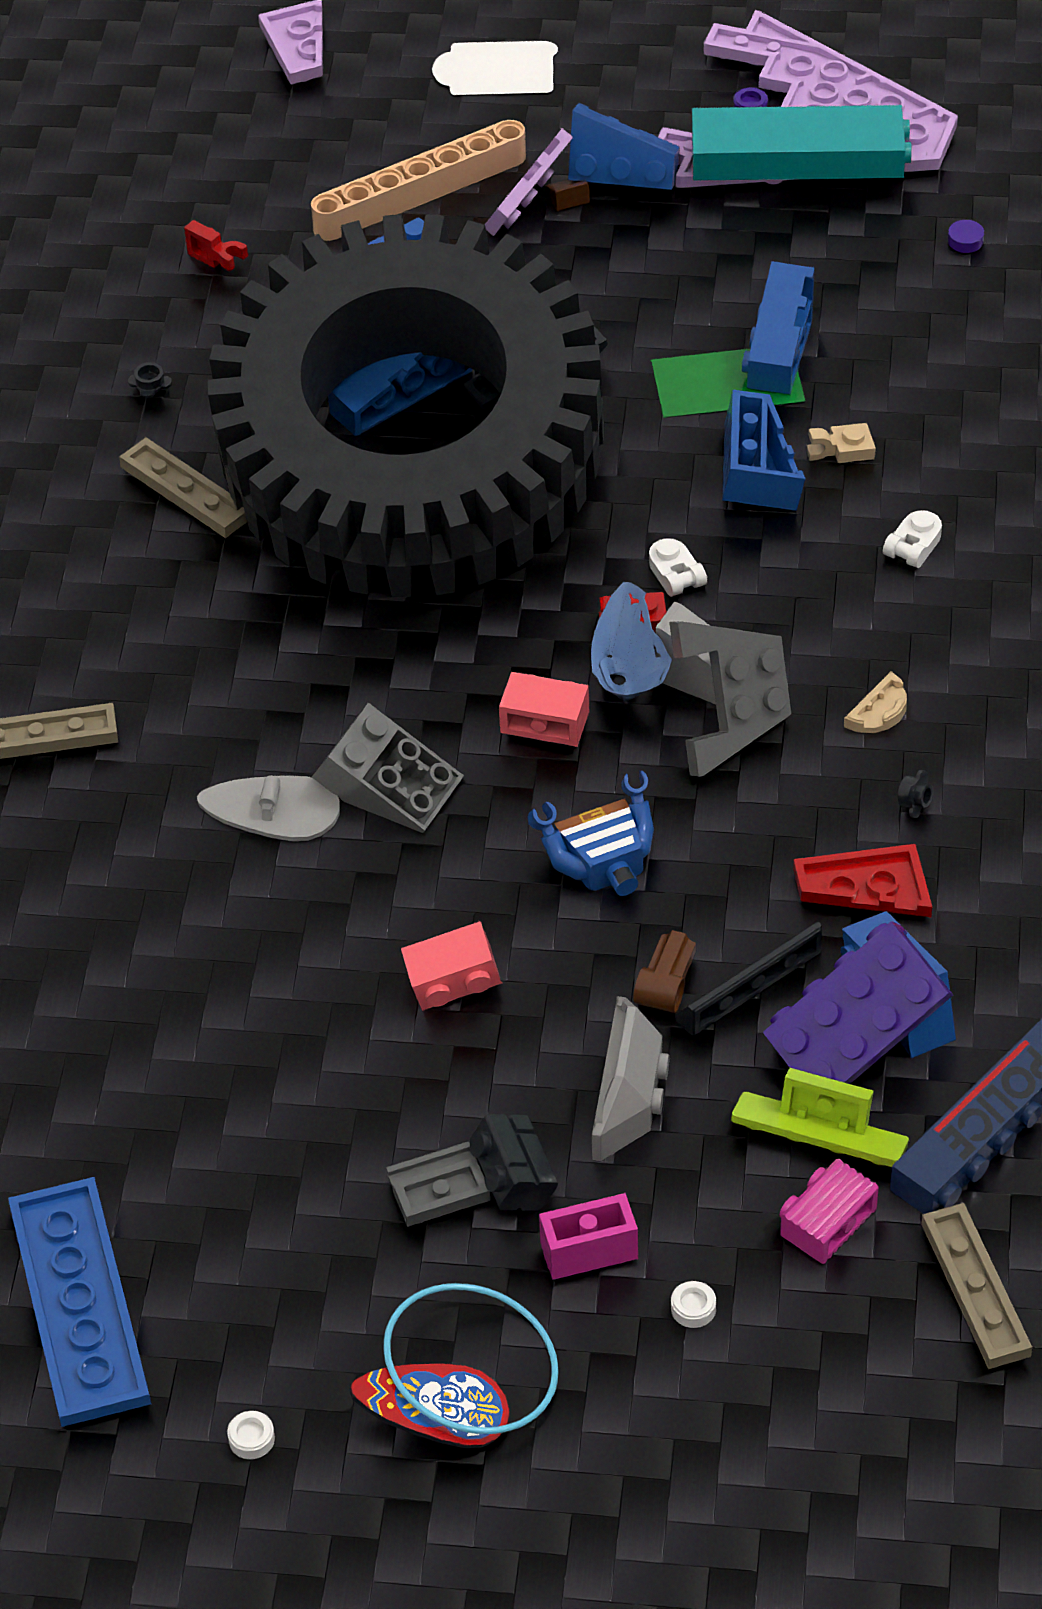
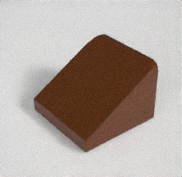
M567 179L545 185V190L556 211L590 202L589 184L587 181Z

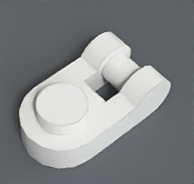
M928 511L910 513L894 534L891 533L887 537L883 546V554L893 559L899 556L906 559L908 565L920 568L940 540L941 520L937 515Z
M667 538L655 542L650 547V568L670 597L681 594L683 588L689 586L698 588L707 584V575L703 566L695 561L682 542Z

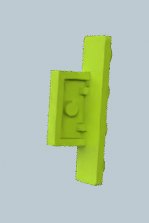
M789 1068L785 1076L782 1101L743 1092L731 1116L733 1123L744 1125L752 1130H762L787 1137L795 1142L812 1144L829 1149L834 1153L847 1154L871 1161L877 1165L890 1167L905 1153L909 1141L907 1136L868 1126L873 1090Z

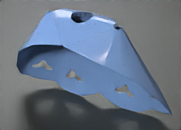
M623 582L611 595L597 623L591 647L592 673L597 677L605 690L625 702L660 685L665 680L672 662L663 642L652 629L648 607L644 599L646 593L630 582ZM629 593L632 595L634 599H638L639 603H634L631 605ZM641 610H642V617H643V619H644V623H643L642 621H640V618H641ZM654 646L661 657L656 658ZM610 675H622L625 677L626 682L623 685H617L611 680Z

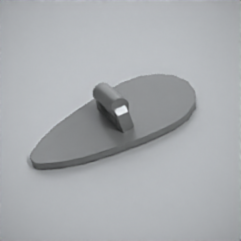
M271 775L232 780L207 788L197 796L199 807L222 823L262 836L287 841H309L322 836L335 825L340 815L339 797L308 776Z

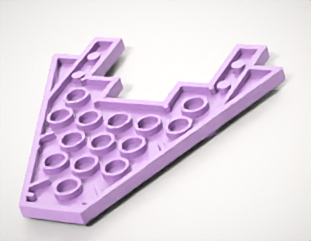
M755 10L747 29L714 23L704 42L705 55L764 66L759 76V88L787 93L781 107L902 105L903 119H909L910 138L909 141L905 142H911L912 146L911 163H905L904 172L939 170L956 130L958 115L760 11ZM663 127L658 136L680 146V167L675 176V187L753 182L778 184L783 180H796L693 181L692 133Z

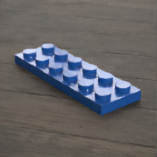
M91 1177L8 1198L61 1427L150 1405V1395L95 1178Z

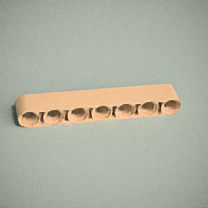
M515 120L501 121L319 194L311 201L314 234H319L324 241L341 238V225L359 220L363 229L383 221V216L400 214L522 164L526 159L524 125Z

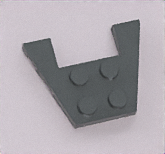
M683 621L669 622L674 658H687L709 652L719 731L685 740L691 776H704L791 715L781 636Z

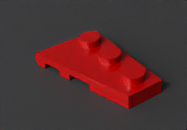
M916 844L794 859L793 871L802 902L932 918V904Z

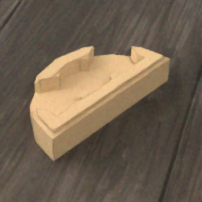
M890 672L844 718V727L861 733H876L888 730L899 723L906 712L907 694L903 688L902 680L893 672Z

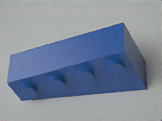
M422 352L380 360L349 375L328 395L329 413L353 435L358 436L470 373L472 369L469 368L465 371V365L442 357L422 355Z

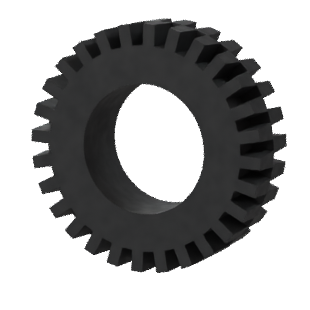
M402 214L383 216L384 242L369 245L359 220L341 225L342 253L333 255L319 234L302 241L304 272L283 254L279 255L268 264L270 289L250 280L240 292L243 314L228 310L220 324L223 345L213 344L209 361L213 379L207 380L218 450L230 496L237 511L244 507L249 530L259 541L271 535L277 558L291 566L304 553L310 578L326 585L341 562L349 591L368 594L377 568L385 569L392 597H411L413 570L430 568L436 595L454 593L455 563L464 560L467 561L478 585L496 579L497 546L505 552L517 567L532 559L533 531L552 543L564 531V508L578 513L586 501V478L596 479L600 466L599 445H603L604 422L599 345H595L594 324L588 311L580 312L578 292L569 280L556 285L554 264L546 257L539 254L528 264H525L521 240L506 234L490 253L484 224L467 220L456 245L449 243L445 217L441 215L426 214L421 240H407ZM422 352V355L442 357L466 365L485 377L500 393V398L493 410L470 433L444 447L417 454L388 455L356 448L332 435L316 420V416L327 396L349 375L377 361L411 353Z

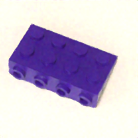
M891 921L888 924L882 923L875 927L866 937L868 942L856 952L850 951L840 957L834 964L835 970L824 980L820 978L813 981L803 990L802 995L804 997L792 1007L787 1006L779 1010L771 1018L770 1022L772 1025L763 1033L790 1068L850 1084L953 996L952 992L906 936L907 932L901 925Z

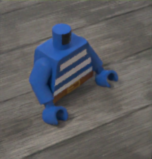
M643 771L639 772L641 788H632L628 783L627 774L621 782L623 792L631 797L632 803L630 804L624 798L554 823V828L552 823L556 819L557 812L551 803L545 802L542 805L547 821L539 819L534 808L529 812L528 823L535 830L542 831L543 836L540 839L553 867L557 871L575 880H581L589 890L593 891L612 885L619 896H625L636 890L639 883L635 876L643 872V858L650 854L654 832L649 802L644 801L643 792L648 785V777Z

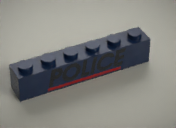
M1042 1019L892 1165L890 1185L892 1193L922 1214L951 1207L960 1197L962 1189L970 1181L976 1182L984 1175L989 1162L998 1153L1003 1155L1011 1148L1016 1135L1025 1126L1030 1128L1038 1121L1042 1114Z

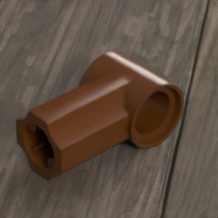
M672 930L668 934L661 935L648 968L642 967L637 977L633 994L634 1003L673 1014L678 1011L684 993L685 977L696 953V943L691 941L685 933Z

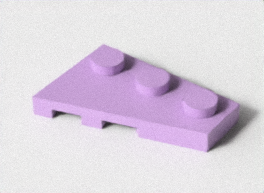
M314 0L259 14V25L290 84L305 82L323 76L322 0Z
M564 129L559 131L486 222V230L493 236L502 225L507 229L510 228L521 214L516 209L520 204L526 208L538 193L533 188L535 184L542 188L555 172L550 168L551 164L573 138Z

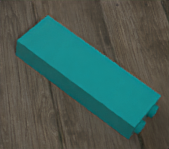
M902 105L692 108L693 181L904 178L905 163H911L912 158L911 142H905L909 141L910 138L909 119H903Z

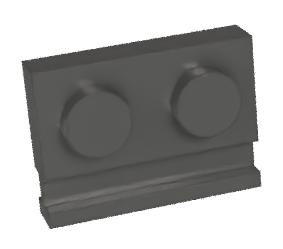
M469 1141L386 1167L387 1179L392 1185L394 1196L407 1227L491 1200L490 1191L485 1186L484 1175L476 1157L470 1151Z

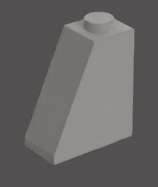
M674 602L656 626V634L663 642L672 659L666 678L662 683L716 704L709 652L687 658H674L669 622L683 621L703 625L709 624L682 604ZM656 650V658L661 657V655L657 653Z

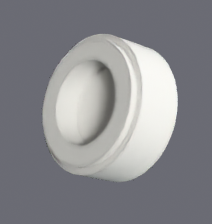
M689 1281L679 1285L671 1296V1312L674 1319L679 1324L690 1328H698L708 1324L716 1313V1296L714 1291L708 1285L698 1281Z
M246 1411L240 1413L232 1419L228 1426L227 1434L230 1448L241 1458H260L273 1447L275 1441L273 1424L268 1416L261 1412Z

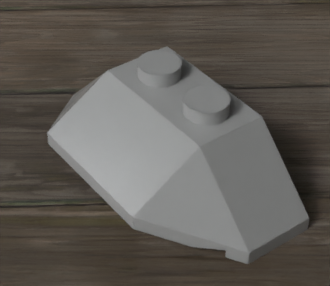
M617 996L592 1131V1160L596 1161L604 1160L651 1130L653 1114H661L664 1089L658 1088L659 1079L667 1080L669 1054L662 1053V1035L626 997Z

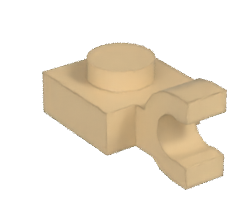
M867 423L830 427V435L822 428L809 429L808 435L811 444L807 445L806 448L809 461L823 459L826 456H836L838 463L872 460L875 457L876 448Z

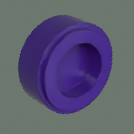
M744 88L734 95L733 108L768 107V97L764 91L758 88Z
M960 220L954 222L949 227L948 244L952 249L961 253H971L982 247L984 229L979 223L972 220Z

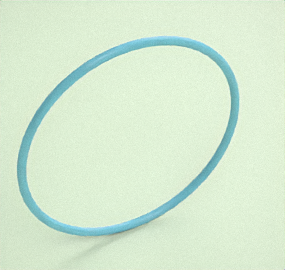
M452 1283L423 1289L407 1298L396 1309L385 1330V1362L397 1389L422 1414L451 1429L474 1434H498L515 1430L537 1418L548 1406L555 1393L558 1381V1361L554 1346L547 1332L539 1321L522 1305L489 1288L471 1284ZM448 1290L478 1292L510 1305L532 1323L547 1347L552 1375L545 1398L526 1417L511 1424L498 1427L467 1426L447 1420L433 1413L408 1392L399 1379L392 1362L390 1350L391 1335L394 1325L403 1311L426 1295Z

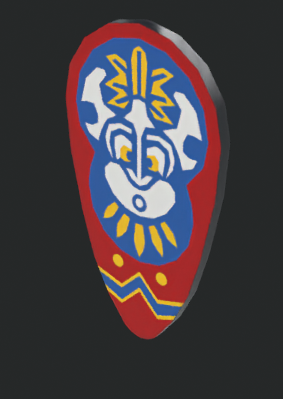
M452 1364L394 1366L399 1379L408 1392L433 1413L447 1420L467 1426L498 1427L507 1425L509 1408L506 1396L498 1384L482 1371L464 1365ZM387 1367L359 1377L350 1386L351 1398L368 1413L389 1425L438 1443L464 1449L483 1448L495 1442L502 1434L467 1433L451 1429L431 1420L404 1398L394 1384Z

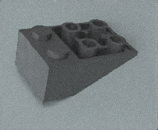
M368 703L325 758L312 778L346 803L423 833L464 775Z

